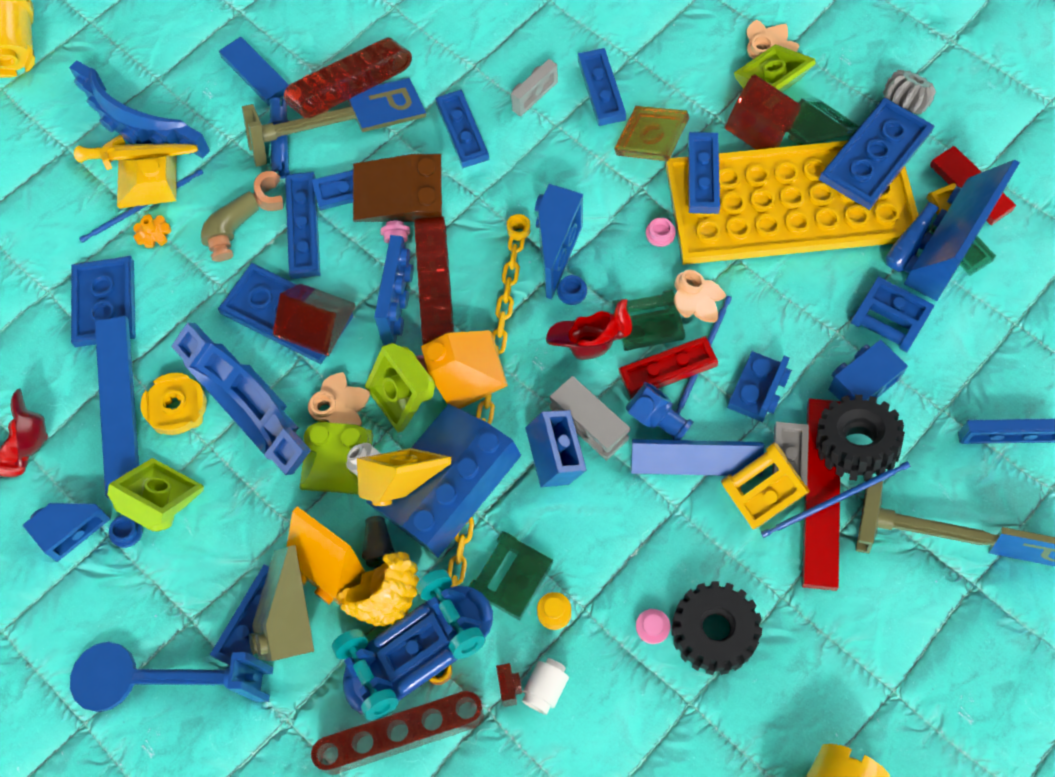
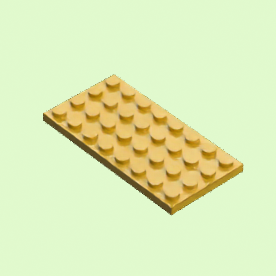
M848 141L719 153V214L689 213L688 156L667 158L665 167L682 265L894 244L919 216L906 167L901 170L874 206L868 210L819 180L821 173Z

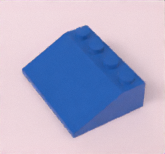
M1016 160L1009 161L969 177L962 188L955 187L947 201L951 204L948 211L944 209L940 211L933 223L937 227L934 234L927 232L919 247L923 250L919 257L913 255L904 270L909 273L904 283L906 286L938 301L997 204L1020 162Z
M450 404L444 408L411 448L451 457V464L406 497L393 499L391 505L374 506L372 501H366L367 504L437 558L521 457L518 448L511 438L489 423Z

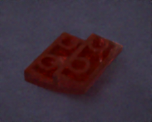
M754 74L740 94L728 118L725 129L755 150L778 148L785 133L792 128L801 105Z

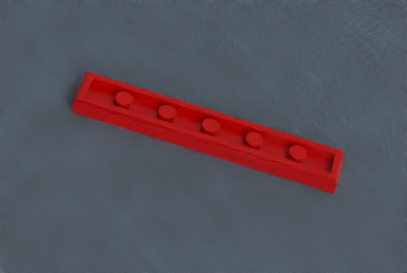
M809 398L807 402V425H809L807 488L810 492L804 498V511L840 494V476L835 474L836 467L830 470L824 466L825 459L820 460L818 449H816L819 418H821L822 411L825 408L829 410V404L833 400ZM840 502L804 518L803 588L837 591L839 588Z

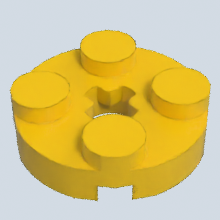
M183 373L162 375L153 381L155 385L148 392L145 390L140 405L142 415L157 433L177 435L187 432L191 428H197L202 424L207 406L206 395L200 384L189 378L188 375ZM173 398H177L181 402L176 409L166 408L167 405L172 403Z

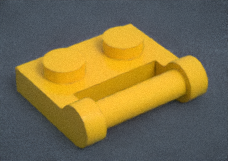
M775 442L766 448L767 452L735 475L729 474L721 480L723 487L753 530L810 492L787 460L783 450ZM775 463L779 471L744 495L741 486Z

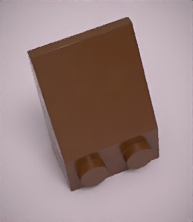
M408 154L354 163L353 221L442 222L441 154Z

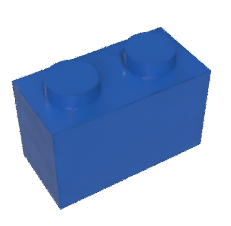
M879 340L871 347L868 344L863 346L855 354V360L849 365L844 362L837 367L831 375L833 380L828 390L839 401L844 396H849L850 400H854L855 395H863L862 400L869 401L870 396L878 398L897 383L908 365L882 340Z
M570 410L543 411L525 427L540 487L569 485L587 471Z

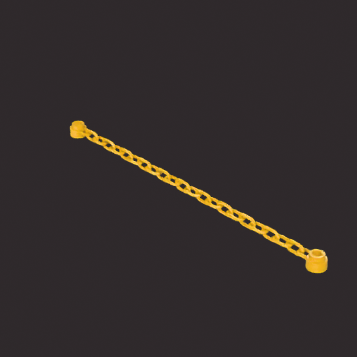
M522 214L511 216L506 224L509 235L508 249L511 251V258L503 268L502 282L505 284L504 295L498 298L495 314L499 318L498 329L492 332L494 341L496 334L498 338H501L503 335L501 349L499 350V346L496 345L499 355L506 349L508 334L504 330L505 320L511 317L514 300L510 296L511 286L517 283L520 266L516 262L517 253L523 250L525 239L530 234V220ZM516 229H522L523 231H521V232H516L515 230H516ZM513 240L520 241V246L518 247L517 244H514L512 247ZM509 266L510 270H514L515 268L513 281L511 277H508L506 280L507 270ZM502 300H504L505 304L509 302L507 314L505 311L500 313ZM492 394L486 396L485 400L479 403L476 417L480 419L482 407L484 406L486 410L490 407L487 421L490 425L492 424L495 405L491 401ZM472 517L468 521L467 538L465 539L464 534H461L459 537V533L455 537V541L458 542L457 553L450 559L447 570L452 580L451 587L461 584L465 578L467 560L463 556L465 544L472 538L474 519ZM455 561L457 565H460L462 562L459 579L456 575L452 577ZM449 665L445 668L442 676H434L428 681L435 685L446 683L451 678L452 666Z

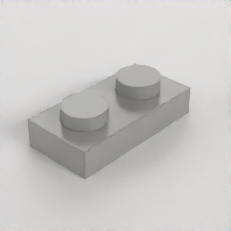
M548 59L543 65L536 67L523 83L515 86L511 93L513 112L521 117L558 83L557 64Z
M776 422L774 426V442L783 450L787 460L807 486L809 425ZM773 463L772 475L779 471L775 463Z

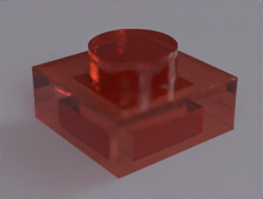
M510 663L496 665L503 707L517 705L516 695L522 694L519 672L512 673Z

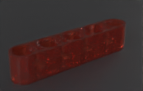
M390 37L384 38L293 82L286 88L284 100L304 118H312L402 73L410 66L412 54Z
M444 216L414 219L423 345L446 333L454 332Z
M470 691L459 692L323 737L313 745L311 759L314 765L323 772L330 775L339 774L474 729L483 721L484 708L481 700L475 693ZM466 702H471L477 706L476 713L471 718H461L458 715L460 706ZM434 713L440 714L443 718L440 727L435 730L426 729V718ZM401 724L408 727V734L405 739L399 742L392 741L391 732L393 728ZM364 736H372V748L366 753H358V741ZM330 747H337V760L331 765H324V752Z

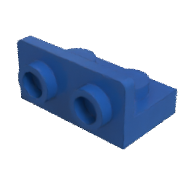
M752 351L727 408L760 422L764 421L767 412L774 414L781 397L775 393L778 386L785 388L792 371L786 368L790 357L784 355L782 361L779 362Z

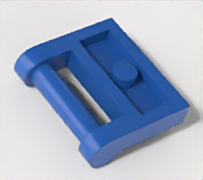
M878 276L854 315L851 324L857 327L864 326L900 345L899 349L907 353L935 305ZM869 310L909 329L908 333L904 334L867 315Z

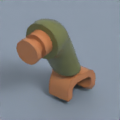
M274 171L260 173L254 181V193L246 192L211 214L204 222L201 230V242L213 252L211 254L213 261L221 262L233 257V251L229 248L231 247L230 241L234 239V232L249 217L259 211L258 207L266 211L283 209L281 195L268 197L264 194L270 189L276 188L280 182V175Z

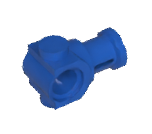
M644 382L626 406L628 413L643 425L653 429L658 426L672 436L673 440H681L694 423L691 419L686 420L671 409L673 405L671 400L651 383Z

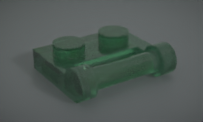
M672 289L662 291L660 295L629 300L627 302L629 313L665 306V310L630 316L632 332L627 337L621 339L624 351L685 339V330L680 313L674 304L675 295ZM621 299L612 301L613 313L615 311L617 303Z
M502 531L496 540L498 545L477 579H472L468 587L483 593L491 605L520 621L552 567L553 559L518 541L509 533ZM510 550L517 554L494 592L488 588V585Z

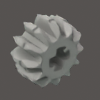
M904 70L894 72L892 77L888 79L883 91L885 98L916 115L922 114L928 106L930 107L936 93L933 84L928 82L926 78Z

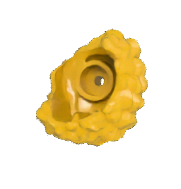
M405 552L384 554L382 560L385 563L374 570L363 573L359 585L353 588H345L342 592H339L337 599L341 601V610H344L347 615L356 617L361 622L374 626L393 625L397 620L406 616L412 606L413 598L417 596L416 585L419 578L416 575L418 572L416 563L411 561L409 554Z

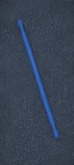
M199 169L191 176L176 182V189L190 182L193 178L202 175L203 171ZM148 205L135 206L92 230L91 233L80 237V241L82 243L87 241L90 237L103 232Z
M726 296L724 305L718 314V320L714 323L707 338L710 346L724 318L726 308L732 300L730 296ZM698 374L691 376L676 411L679 415L685 406Z
M906 461L895 469H890L776 524L771 529L762 531L761 534L765 538L775 531H780L911 466Z

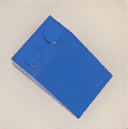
M548 184L545 193L539 194L535 211L538 212L536 228H539L546 298L552 300L583 227V194Z

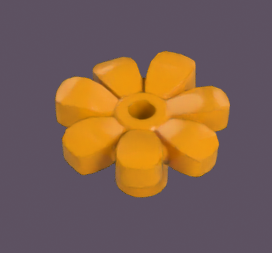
M147 214L143 216L140 223L134 225L133 230L136 234L133 237L138 245L144 244L145 248H153L155 242L163 246L167 243L165 235L171 232V227L166 223L163 216L158 215L153 220L152 216Z

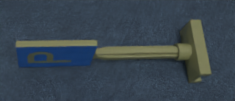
M410 78L346 92V97L351 107L275 125L273 123L262 125L253 104L242 106L248 148L253 151L256 167L267 164L264 143L277 140V137L351 119H356L361 131L366 132L426 117V111Z
M883 481L865 490L856 551L870 553L878 528L887 530L895 528L976 545H990L989 554L1055 566V537L1002 527L999 533L994 535L979 529L897 514L895 510L881 508Z

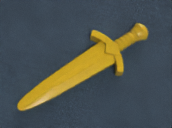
M119 135L100 148L77 146L73 154L76 161L80 163L89 159H102L106 170L112 169L111 161L189 154L197 152L198 147L193 144H126L123 137Z

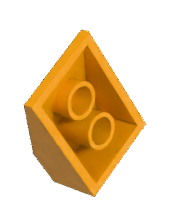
M297 506L292 511L286 547L296 545L302 585H305L308 581L317 588L314 593L325 603L330 605L334 601L341 605V601L337 599L338 593L342 592L345 588H353L359 585L365 570L348 543Z

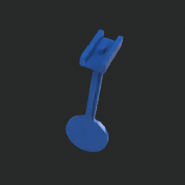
M112 642L95 644L84 651L75 662L70 675V691L74 701L82 708L95 712L108 711L121 704L132 691L134 685H224L227 689L255 702H269L270 695L261 691L263 674H273V667L246 652H232L231 665L225 670L136 669L132 653L124 646Z

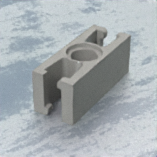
M571 376L550 395V400L552 401L550 409L552 411L570 410L576 433L606 461L629 440L627 433L630 432V427L575 377Z

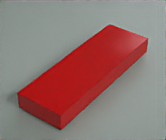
M955 146L934 158L930 164V167L949 185L955 183L960 188L963 187L969 177L981 173ZM1002 193L986 221L992 226L1012 212L1016 204Z
M706 336L618 369L629 397L632 399L644 382L651 383L658 389L717 367L718 360Z

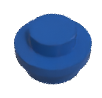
M569 275L559 282L557 295L563 303L576 305L586 298L587 285L580 277Z
M124 515L115 518L109 527L110 540L121 548L135 545L143 534V526Z

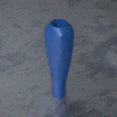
M930 202L927 203L921 214L904 231L885 258L887 266L897 272L905 270L912 256L916 255L930 222L939 207Z

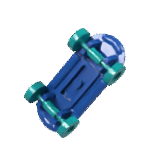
M444 569L434 570L423 576L416 585L420 597L428 601L377 635L373 640L368 642L361 629H352L338 636L332 643V649L338 659H346L344 660L346 668L343 677V691L351 708L363 714L367 720H377L385 717L397 707L401 699L456 660L469 657L479 651L485 644V638L489 634L493 623V610L489 600L483 593L467 586L451 587L452 580L447 571Z

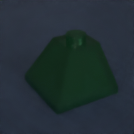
M801 98L782 129L789 133L788 138L792 142L803 145L852 137L860 126L820 99Z

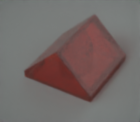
M300 283L280 293L273 335L329 357L356 305L351 301Z

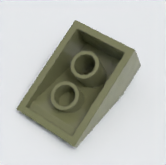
M296 545L274 550L252 624L254 633L249 634L251 652L253 655L257 654L259 660L275 661L314 652Z

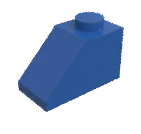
M49 503L46 507L35 511L22 526L42 551L58 562L111 518L96 504Z

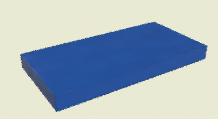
M884 97L821 173L819 180L870 210L929 137L935 126Z
M254 263L250 264L218 308L220 314L319 364H322L354 317L352 311Z

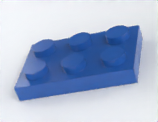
M390 235L374 318L383 346L391 343L396 344L397 336H402L404 319L401 317L402 309H407L409 292L406 291L407 282H412L414 267L413 264H409L410 250L405 248L403 236Z

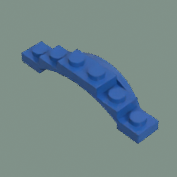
M77 60L69 67L75 77L74 83L85 92L88 97L87 103L98 112L101 117L100 123L108 131L120 133L130 144L197 145L198 151L194 152V154L202 159L210 152L203 134L191 128L185 122L177 119L157 117L134 110L118 102L105 92L106 88L95 69L89 68Z
M187 322L171 346L183 359L185 367L231 416L267 459L272 460L285 475L294 474L311 449L296 434L299 427L284 412L287 407L286 404L250 365L240 364L223 344L213 343L196 323Z

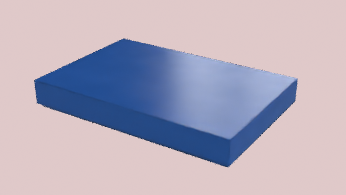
M125 256L72 264L71 343L73 346L95 345V321L126 316L129 319L130 339H135L134 260L132 257Z

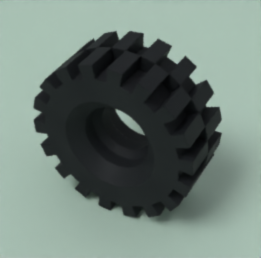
M855 395L854 400H850L849 396L841 397L840 404L834 400L829 404V410L825 408L822 411L821 418H819L816 439L818 456L820 460L825 459L824 466L829 470L836 467L835 474L840 477L844 473L850 474L849 480L857 481V476L859 475L863 476L864 481L872 478L874 473L878 476L886 472V469H893L895 463L899 461L905 431H903V420H898L899 413L895 409L889 412L890 404L883 401L879 405L876 403L877 398L873 396L869 397V401L862 400L863 395ZM851 434H863L873 442L867 445H857L847 440L846 437Z
M712 581L710 586H705V583L697 585L696 590L692 591L690 589L685 593L684 599L680 600L673 617L671 632L675 639L673 644L676 650L680 649V657L685 662L687 660L692 662V668L698 671L699 668L705 669V674L713 675L715 671H720V674L723 675L728 674L732 669L736 671L741 668L753 655L759 644V638L762 635V628L759 627L762 620L760 613L756 614L754 610L757 605L753 599L749 602L745 599L747 593L742 589L739 592L732 590L734 585L726 583L725 587L719 586V581ZM717 614L726 618L730 625V633L726 638L713 640L705 634L703 622L708 616Z

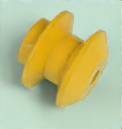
M558 592L545 594L537 605V615L540 623L550 630H559L565 627L571 619V604L568 598Z

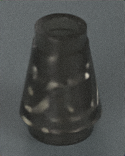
M371 516L365 520L362 558L366 561L367 566L378 568L385 563L382 560L383 555L395 553L385 518L382 516Z

